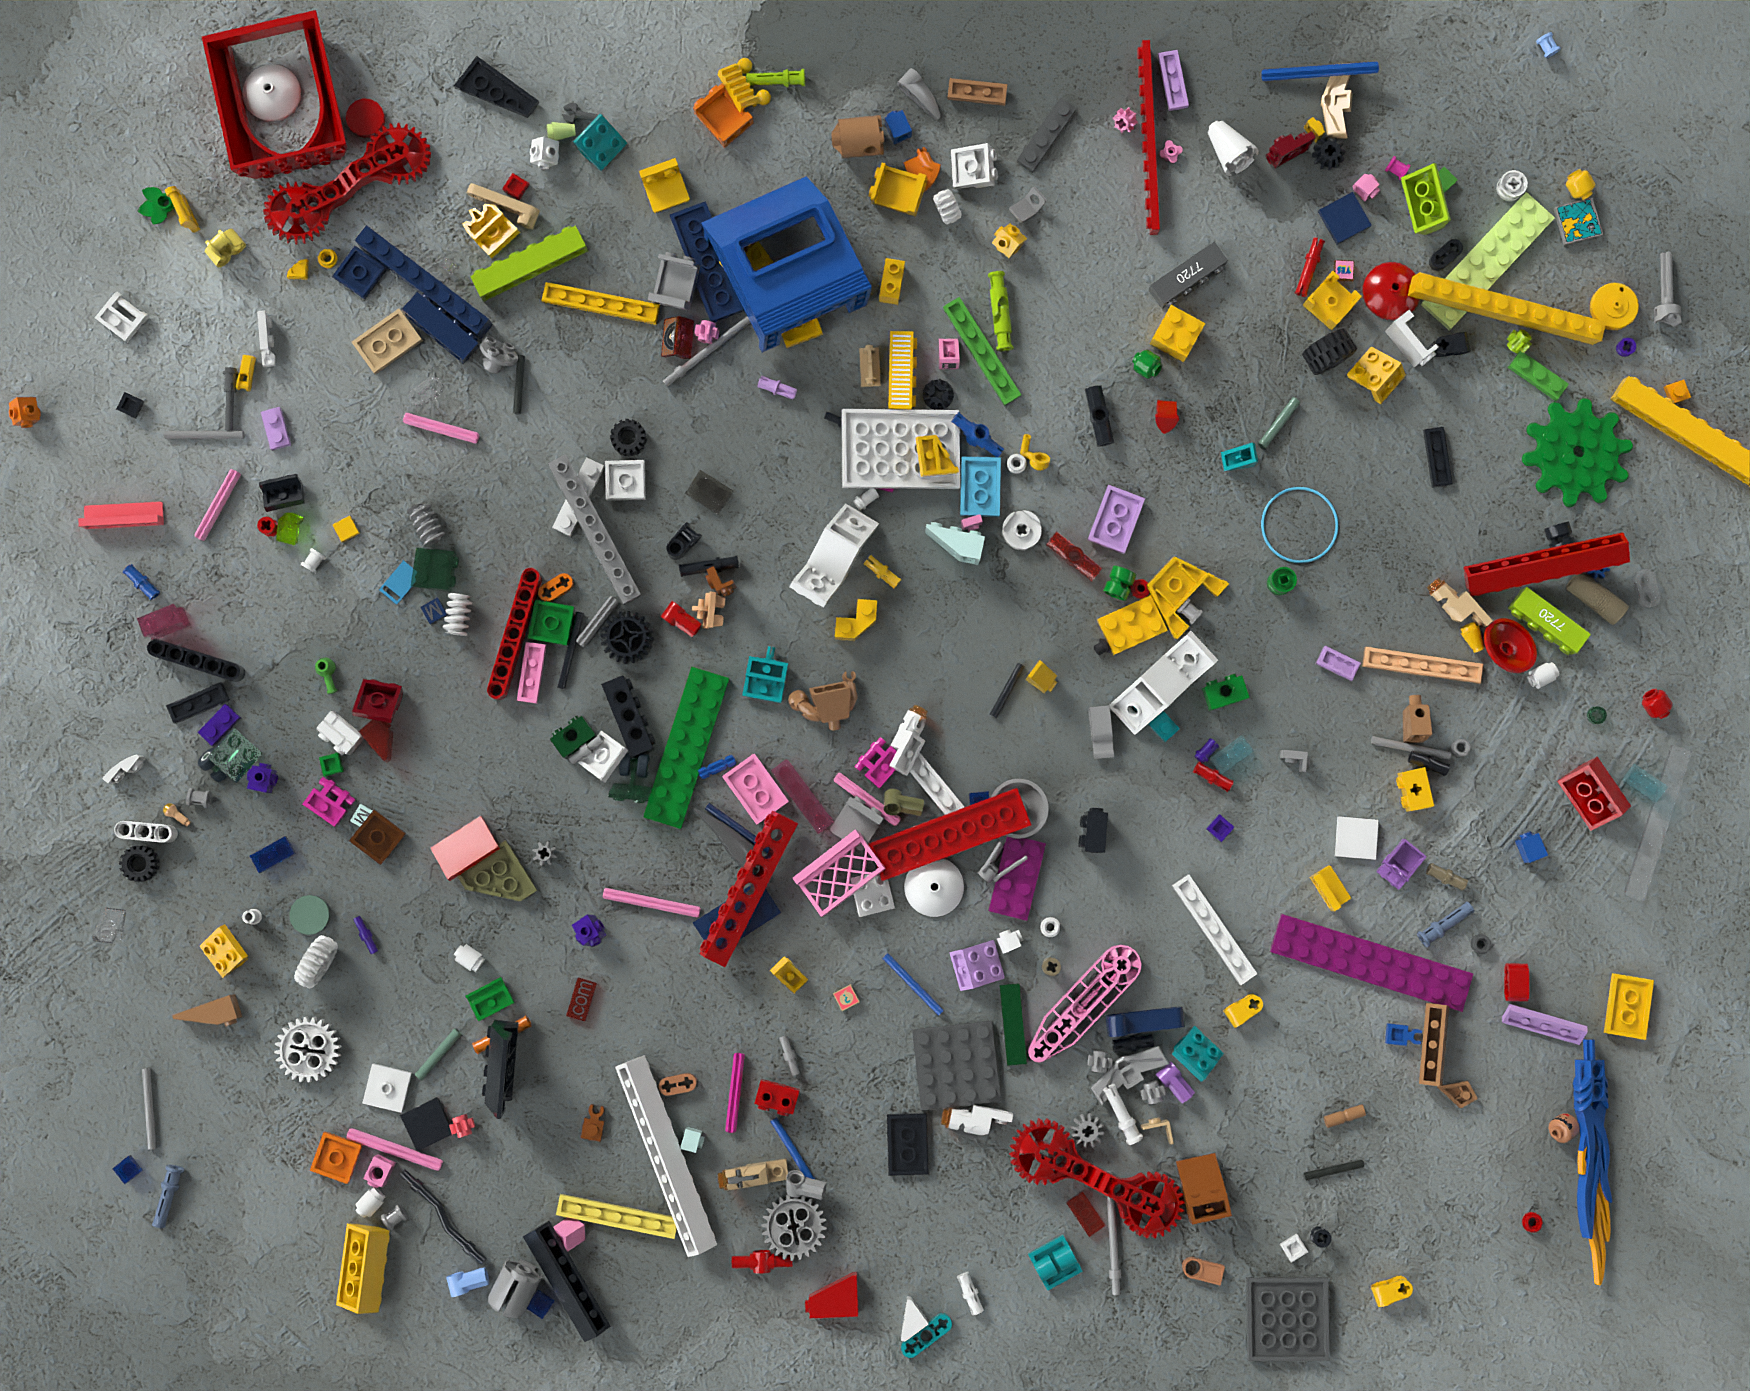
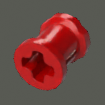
M262 517L257 523L258 530L268 537H274L280 531L278 522L270 517ZM268 523L270 524V527H271L270 530H267L268 528H267L266 525H267Z

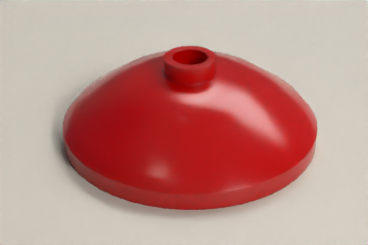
M1386 262L1373 268L1366 276L1362 287L1363 299L1368 309L1376 316L1386 320H1397L1408 310L1412 313L1420 301L1418 298L1408 296L1412 277L1416 274L1406 265L1397 262ZM1392 285H1396L1398 290H1394Z
M1500 618L1487 626L1484 633L1485 647L1490 658L1499 667L1511 673H1524L1533 667L1537 658L1536 645L1530 633L1521 624L1511 619Z

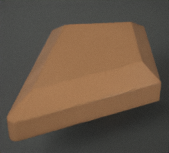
M1468 1081L1438 1086V1089L1460 1109L1478 1099Z

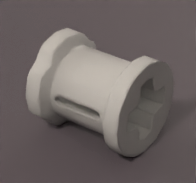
M1188 598L1177 612L1185 615L1190 620L1189 623L1193 624L1203 613V610L1197 609Z
M189 788L186 804L188 806L192 804L202 805L208 808L211 803L212 793L211 791L203 792Z
M398 1204L388 1214L384 1213L381 1215V1219L384 1225L391 1231L396 1224L402 1220L406 1221L408 1215L405 1209Z

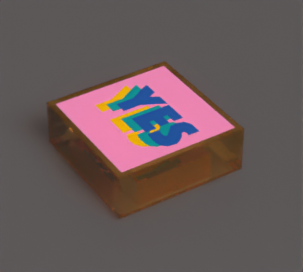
M1334 261L1333 271L1340 277L1337 281L1352 282L1354 280V261Z

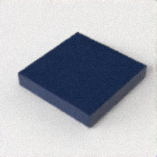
M1353 192L1318 210L1336 245L1372 226Z
M354 246L332 277L365 300L387 271V268L357 246Z

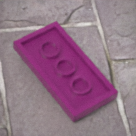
M1006 836L998 873L1024 856H1027L1028 859L995 882L988 911L1028 920L1046 843L1027 838H1011Z

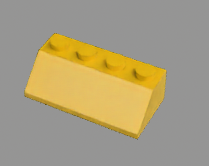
M347 1223L336 1305L357 1314L379 1312L382 1301L381 1293L384 1283L390 1230L377 1226Z

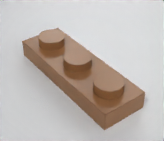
M950 78L947 100L1005 106L1007 84Z

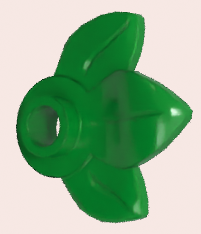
M156 187L142 189L147 201L137 211L145 217H151L153 225L162 223L166 220L168 213L175 208L170 197H167L166 193H162ZM165 201H169L167 206H164Z

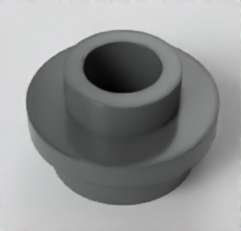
M1475 935L1471 940V948L1477 954H1485L1491 948V941L1486 935ZM1480 940L1483 942V947L1481 948L1477 945Z

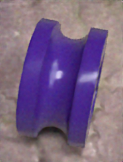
M1623 338L1616 345V352L1622 357L1630 356L1636 350V343L1631 338ZM1624 343L1630 346L1628 352L1627 349L1625 351L1622 349Z

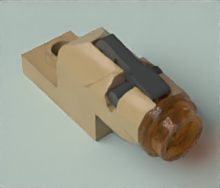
M1437 578L1427 587L1432 601L1444 619L1451 618L1459 623L1472 614V620L1477 625H1482L1483 627L1488 626L1493 621L1467 591L1457 596L1458 593L1440 578Z
M779 1159L752 1163L742 1167L722 1170V1172L718 1173L719 1188L734 1190L786 1180L788 1174L787 1160Z

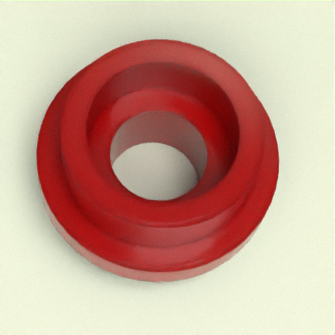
M1144 579L1135 580L1130 588L1132 595L1138 599L1147 597L1150 593L1146 586L1148 582ZM1142 585L1144 591L1139 592L1137 586Z
M1528 1212L1523 1216L1522 1226L1526 1231L1535 1233L1541 1229L1543 1221L1539 1214ZM1533 1218L1534 1224L1530 1226L1529 1220Z

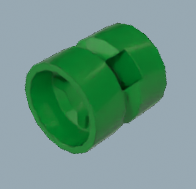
M1113 566L1109 575L1111 580L1106 582L1103 592L1113 598L1127 601L1131 591L1129 586H1133L1137 574L1123 567Z
M1279 567L1267 578V588L1271 593L1278 596L1285 595L1291 591L1297 583L1295 572L1288 567Z

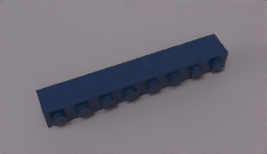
M367 225L355 239L359 247L419 293L427 295L432 300V303L444 309L449 316L457 320L479 339H482L493 324L489 318Z

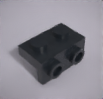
M297 474L259 482L266 512L305 504L303 484Z

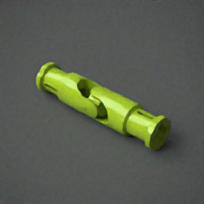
M1004 271L988 273L991 282L990 299L994 334L997 335L998 343L996 349L999 352L1014 349L1010 337L1012 328L1007 288L1004 285Z

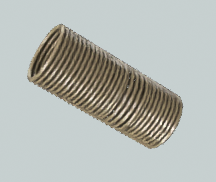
M1586 572L1574 575L1566 586L1567 591L1572 593V595L1574 594L1575 597L1585 603L1586 606L1588 605L1589 608L1602 616L1611 625L1616 624L1629 608V605L1616 597V595L1607 590V588Z

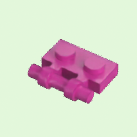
M881 737L870 745L871 748L864 756L861 755L859 757V762L854 766L858 771H861L866 766L869 771L864 776L879 789L896 771L889 765L897 752L892 746L885 752L881 747L886 741ZM878 753L881 757L873 765L870 760Z
M322 777L319 781V784L324 787L320 792L318 789L313 788L303 802V805L334 827H337L348 811L342 807L343 803L346 802L349 805H353L356 799L350 796L351 793L347 790L343 791L337 787L334 781ZM332 792L338 796V799L333 801L327 795Z

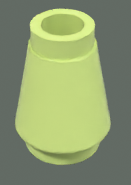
M551 122V124H547L548 138L558 141L576 136L575 125Z

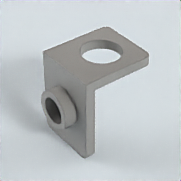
M1034 186L1024 199L1011 206L1009 210L1020 223H1023L1037 214L1047 199ZM1033 194L1038 196L1040 201L1039 204H1036L1033 201Z

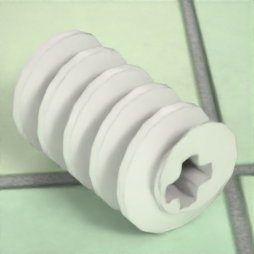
M450 593L448 597L453 601L447 602L451 609H446V613L450 616L444 618V621L449 624L443 625V628L448 631L445 633L467 636V633L462 631V629L469 627L464 621L470 620L469 617L465 616V613L471 612L470 609L466 608L467 605H472V602L467 600L471 596Z

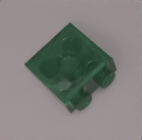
M416 547L411 587L451 592L452 587L454 588L456 584V576L453 575L454 568H458L459 557L456 556L454 551Z

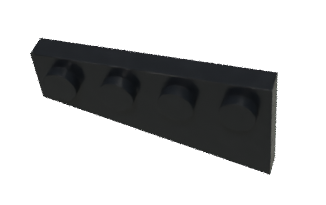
M478 56L475 57L454 84V88L526 118L531 115L539 104L535 97Z

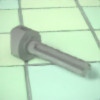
M1662 252L1660 254L1661 305L1654 308V324L1663 322L1674 327L1682 323L1681 306L1674 304L1672 254L1671 252Z

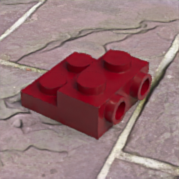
M1312 131L1307 134L1303 132L1296 136L1295 139L1292 134L1286 137L1281 135L1274 140V144L1269 148V153L1266 154V159L1276 169L1308 151L1316 137Z
M363 679L352 709V715L392 723L396 710L398 711L403 697L402 686L396 683L379 682L375 679Z

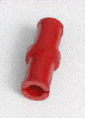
M1198 762L1193 770V773L1208 780L1209 784H1215L1226 792L1233 785V780L1219 774L1218 770H1212L1201 762Z

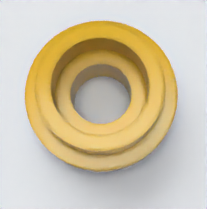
M324 249L319 253L318 262L323 268L329 269L337 264L338 257L333 250ZM330 256L331 260L325 262L326 257Z

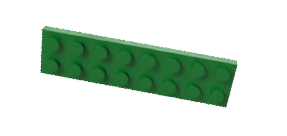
M691 666L644 812V818L682 829L699 776L698 770L702 767L729 678Z

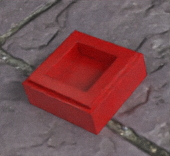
M512 173L502 190L520 201L530 184Z

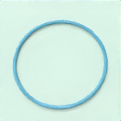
M1292 487L1279 492L1268 502L1262 515L1261 529L1266 544L1278 557L1293 563H1308L1324 556L1333 546L1338 534V517L1331 502L1320 492L1306 487ZM1292 490L1313 492L1322 497L1333 511L1336 524L1333 540L1329 547L1315 558L1308 560L1286 558L1275 551L1267 540L1264 530L1266 512L1270 504L1285 492Z

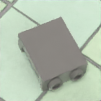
M673 253L659 254L658 258L661 259L656 285L654 293L649 292L648 300L655 304L690 311L701 265L696 263L695 259L684 256L683 259H680Z

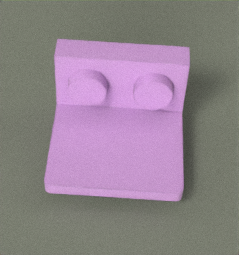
M994 940L949 952L960 991L974 989L1005 978Z

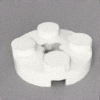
M1026 510L1013 512L1008 515L1002 529L1005 542L1017 550H1027L1036 545L1041 537V525L1038 517ZM1018 526H1026L1025 531L1027 533L1019 535L1016 528Z

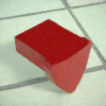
M1157 400L1155 421L1163 434L1171 431L1179 421L1177 402Z

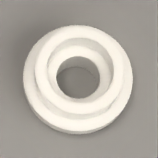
M1013 454L1007 460V467L1012 473L1019 474L1026 468V459L1020 454ZM1018 461L1020 466L1014 467L1013 462Z
M1052 917L1045 918L1040 925L1041 932L1047 937L1056 936L1060 931L1059 921ZM1049 923L1054 926L1052 931H1048L1046 928Z

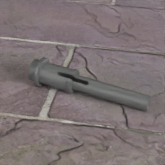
M225 367V371H223L224 392H226L225 430L233 431L234 393L237 392L236 380L239 372H237V368Z

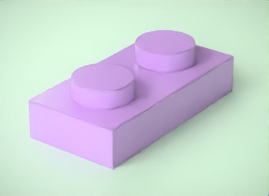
M277 407L262 411L261 416L270 449L273 451L291 446L282 409Z

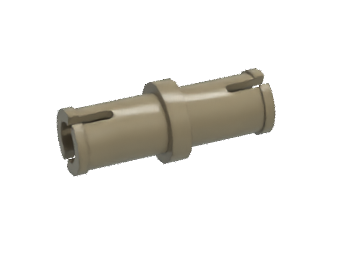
M1430 863L1427 867L1426 874L1441 880L1442 884H1449L1461 891L1466 888L1468 880L1454 874L1452 870H1445L1434 863Z

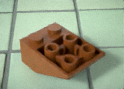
M1215 1153L1176 1161L1187 1215L1192 1225L1232 1216Z

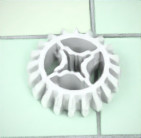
M324 935L315 939L297 966L294 975L295 981L309 989L317 985L335 958L338 949L337 943Z

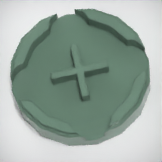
M315 895L302 896L297 899L291 906L289 913L290 922L294 929L306 935L318 934L323 931L331 917L327 902Z

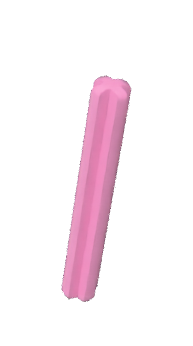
M405 413L403 422L408 425L472 443H477L479 440V434L474 431L410 413Z
M233 469L229 471L195 533L196 538L202 541L206 540L241 476L239 472Z
M838 773L834 778L835 783L854 797L857 796L866 802L865 805L870 809L874 807L881 811V817L893 826L898 825L901 817L886 814L882 803L843 774Z

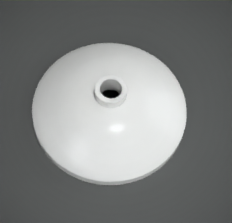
M275 64L264 65L251 72L245 80L242 91L243 101L249 112L256 118L267 122L281 121L289 117L298 107L301 99V87L299 81L289 69ZM267 86H271L270 90H265Z
M940 859L908 872L904 884L905 895L910 905L917 912L930 917L943 916L954 910L960 903L964 892L963 878L953 863L946 859ZM932 883L938 884V889L936 891H933L931 889Z

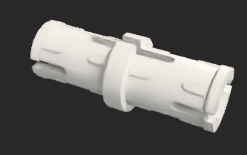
M969 1272L958 1275L957 1279L962 1287V1295L968 1302L971 1314L977 1315L983 1312L984 1309L977 1295L978 1290L974 1287Z

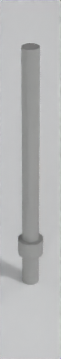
M748 316L685 364L677 366L672 374L662 380L665 386L668 387L678 378H683L687 375L686 372L749 325L751 322Z
M1107 1196L1111 1262L1109 1278L1112 1280V1295H1120V1278L1122 1277L1118 1260L1115 1201Z

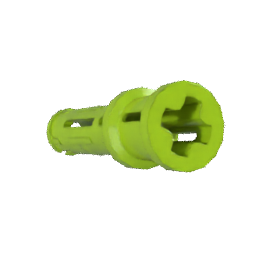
M785 69L783 72L747 73L746 79L750 86L784 84L786 87H789V85L805 86V69H801V71Z

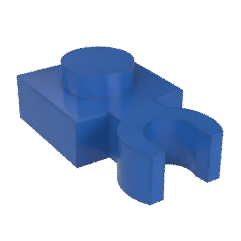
M1387 1023L1385 1043L1407 1046V1040H1409L1413 1044H1421V1041L1414 1039V1034L1422 1033V1030L1412 1029L1408 1031V1025Z

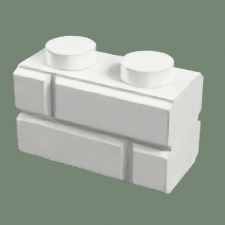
M330 711L316 728L320 732L318 736L327 743L331 741L335 744L334 749L341 755L344 753L351 755L365 739L363 734L334 711Z

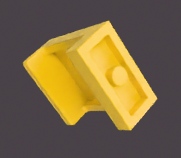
M882 162L881 166L877 167L875 171V185L871 186L868 197H871L872 204L916 217L928 181L927 176L921 173L916 175L892 168Z

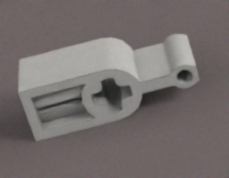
M1110 705L1089 707L1094 759L1114 757Z

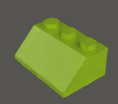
M1433 163L1402 177L1401 181L1415 234L1427 235L1444 228L1451 219L1437 164Z

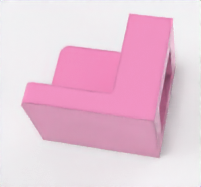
M567 1217L553 1227L567 1252L585 1240V1226L577 1219Z

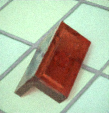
M681 316L664 320L662 357L676 356L683 359H691L694 320Z

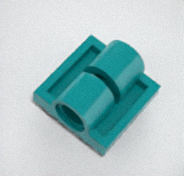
M599 114L573 141L580 153L600 171L627 144L626 140L602 114Z
M1193 1026L1178 1041L1172 1053L1200 1082L1206 1079L1224 1054L1196 1026Z
M1063 1234L1028 1253L1047 1291L1083 1272Z

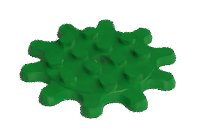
M1587 398L1580 399L1576 410L1572 413L1566 412L1560 403L1552 402L1547 409L1550 415V422L1544 426L1534 422L1530 423L1526 428L1527 434L1536 440L1537 447L1534 451L1524 453L1522 462L1526 466H1537L1540 468L1542 475L1536 482V490L1540 493H1546L1553 487L1561 489L1563 492L1562 501L1566 507L1575 506L1581 493L1590 494L1596 503L1605 502L1607 499V492L1604 487L1606 481L1615 480L1623 483L1629 476L1627 470L1619 465L1618 458L1621 454L1629 453L1633 449V443L1629 439H1618L1615 437L1613 429L1619 422V416L1614 412H1609L1602 418L1595 417L1592 413V402ZM1575 447L1582 449V457H1577L1574 454Z

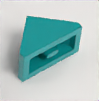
M1254 442L1221 452L1224 471L1250 468L1258 463Z

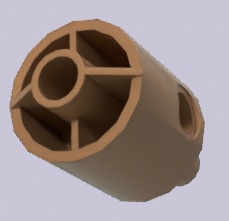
M881 115L838 119L836 127L831 132L832 146L841 154L842 159L884 155L883 130H881Z

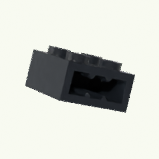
M1090 808L1089 811L1084 812V815L1081 816L1080 827L1083 828V835H1079L1078 847L1082 848L1081 852L1105 853L1108 813L1103 812V808Z

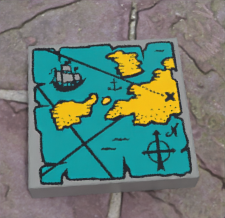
M1593 198L1558 206L1553 209L1564 246L1603 235Z

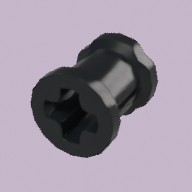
M1316 1226L1310 1233L1311 1241L1318 1247L1325 1248L1331 1243V1234L1323 1227ZM1319 1233H1322V1234H1323V1236H1322L1323 1240H1322V1241H1320V1240L1318 1239V1238H1319V1236H1318Z

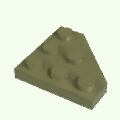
M507 840L499 844L500 849L457 876L465 890L516 901H523L538 891Z

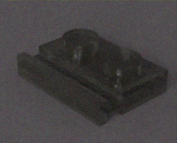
M700 470L685 492V495L719 515L734 491Z

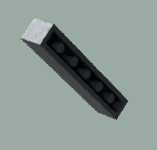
M550 1221L541 1224L524 1235L525 1242L583 1341H589L610 1328L611 1325Z

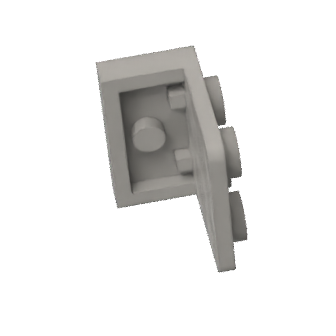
M857 796L855 798L850 797L831 826L830 831L841 839L854 830L860 831L868 844L884 818L881 817L882 812L872 807L870 810L864 806L866 802ZM862 843L856 847L860 851L865 849Z

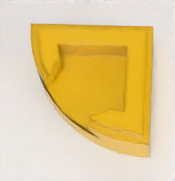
M302 259L288 270L287 278L308 280L309 260Z

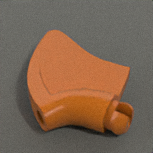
M922 147V149H917L918 156L904 162V166L909 173L916 175L921 173L927 176L928 181L925 192L937 180L941 164L933 162L929 152H927V148Z

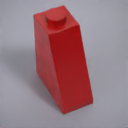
M852 1272L809 1294V1300H805V1313H809V1319L858 1317L857 1272Z

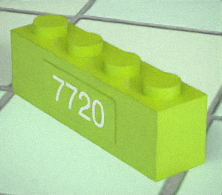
M1528 587L1521 589L1508 606L1514 617L1517 619L1522 618L1527 622V626L1530 629L1541 632L1545 640L1550 643H1556L1560 646L1559 650L1567 655L1578 653L1591 635Z

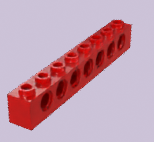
M773 810L771 814L766 816L764 828L757 834L755 838L756 843L753 849L747 853V861L744 867L740 868L737 873L738 879L735 885L730 887L727 894L728 898L725 904L721 905L716 922L714 921L710 926V934L707 940H704L700 946V955L723 967H726L798 825L797 822ZM777 829L778 835L772 839L771 833ZM768 847V854L766 856H762L763 849ZM759 865V872L757 874H753L754 867ZM750 883V890L744 892V886ZM741 901V908L735 910V904ZM732 919L731 927L726 928V922ZM723 937V943L720 946H716V941Z

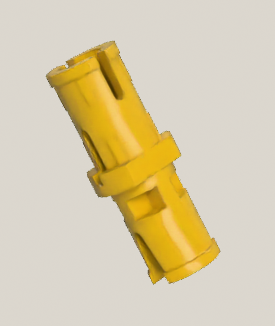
M870 555L868 560L866 559L864 565L877 574L876 577L878 579H883L893 589L900 583L901 579L892 573L887 565H883L875 559L873 555Z

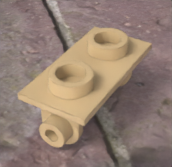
M866 345L865 348H859L861 387L881 386L879 347L873 348V345Z

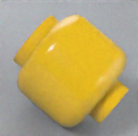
M1578 169L1567 177L1566 187L1573 198H1582L1584 200L1593 194L1592 190L1596 184L1588 171Z

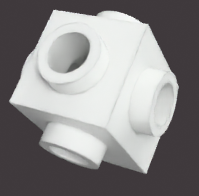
M544 136L532 140L530 163L538 165L540 169H549V167L557 165L559 141Z

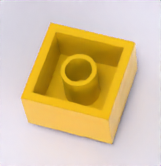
M1171 305L1154 334L1150 345L1184 362L1205 323Z

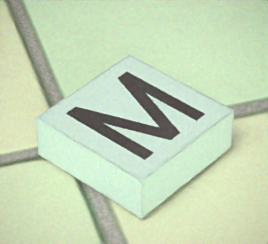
M360 804L350 821L360 827L373 810Z

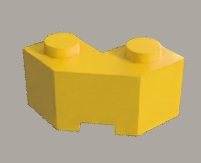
M858 599L856 619L836 617L835 639L855 641L876 623L877 600Z

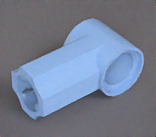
M485 1267L465 1273L464 1271L454 1273L446 1277L451 1297H456L469 1292V1290L490 1284L489 1275Z

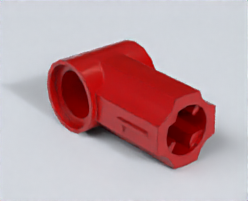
M673 601L670 602L660 616L674 627H678L692 638L702 626L698 620L687 614L686 610Z

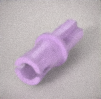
M761 376V379H759L758 387L772 392L773 395L779 394L789 399H794L797 394V389L782 384L780 380L775 381Z

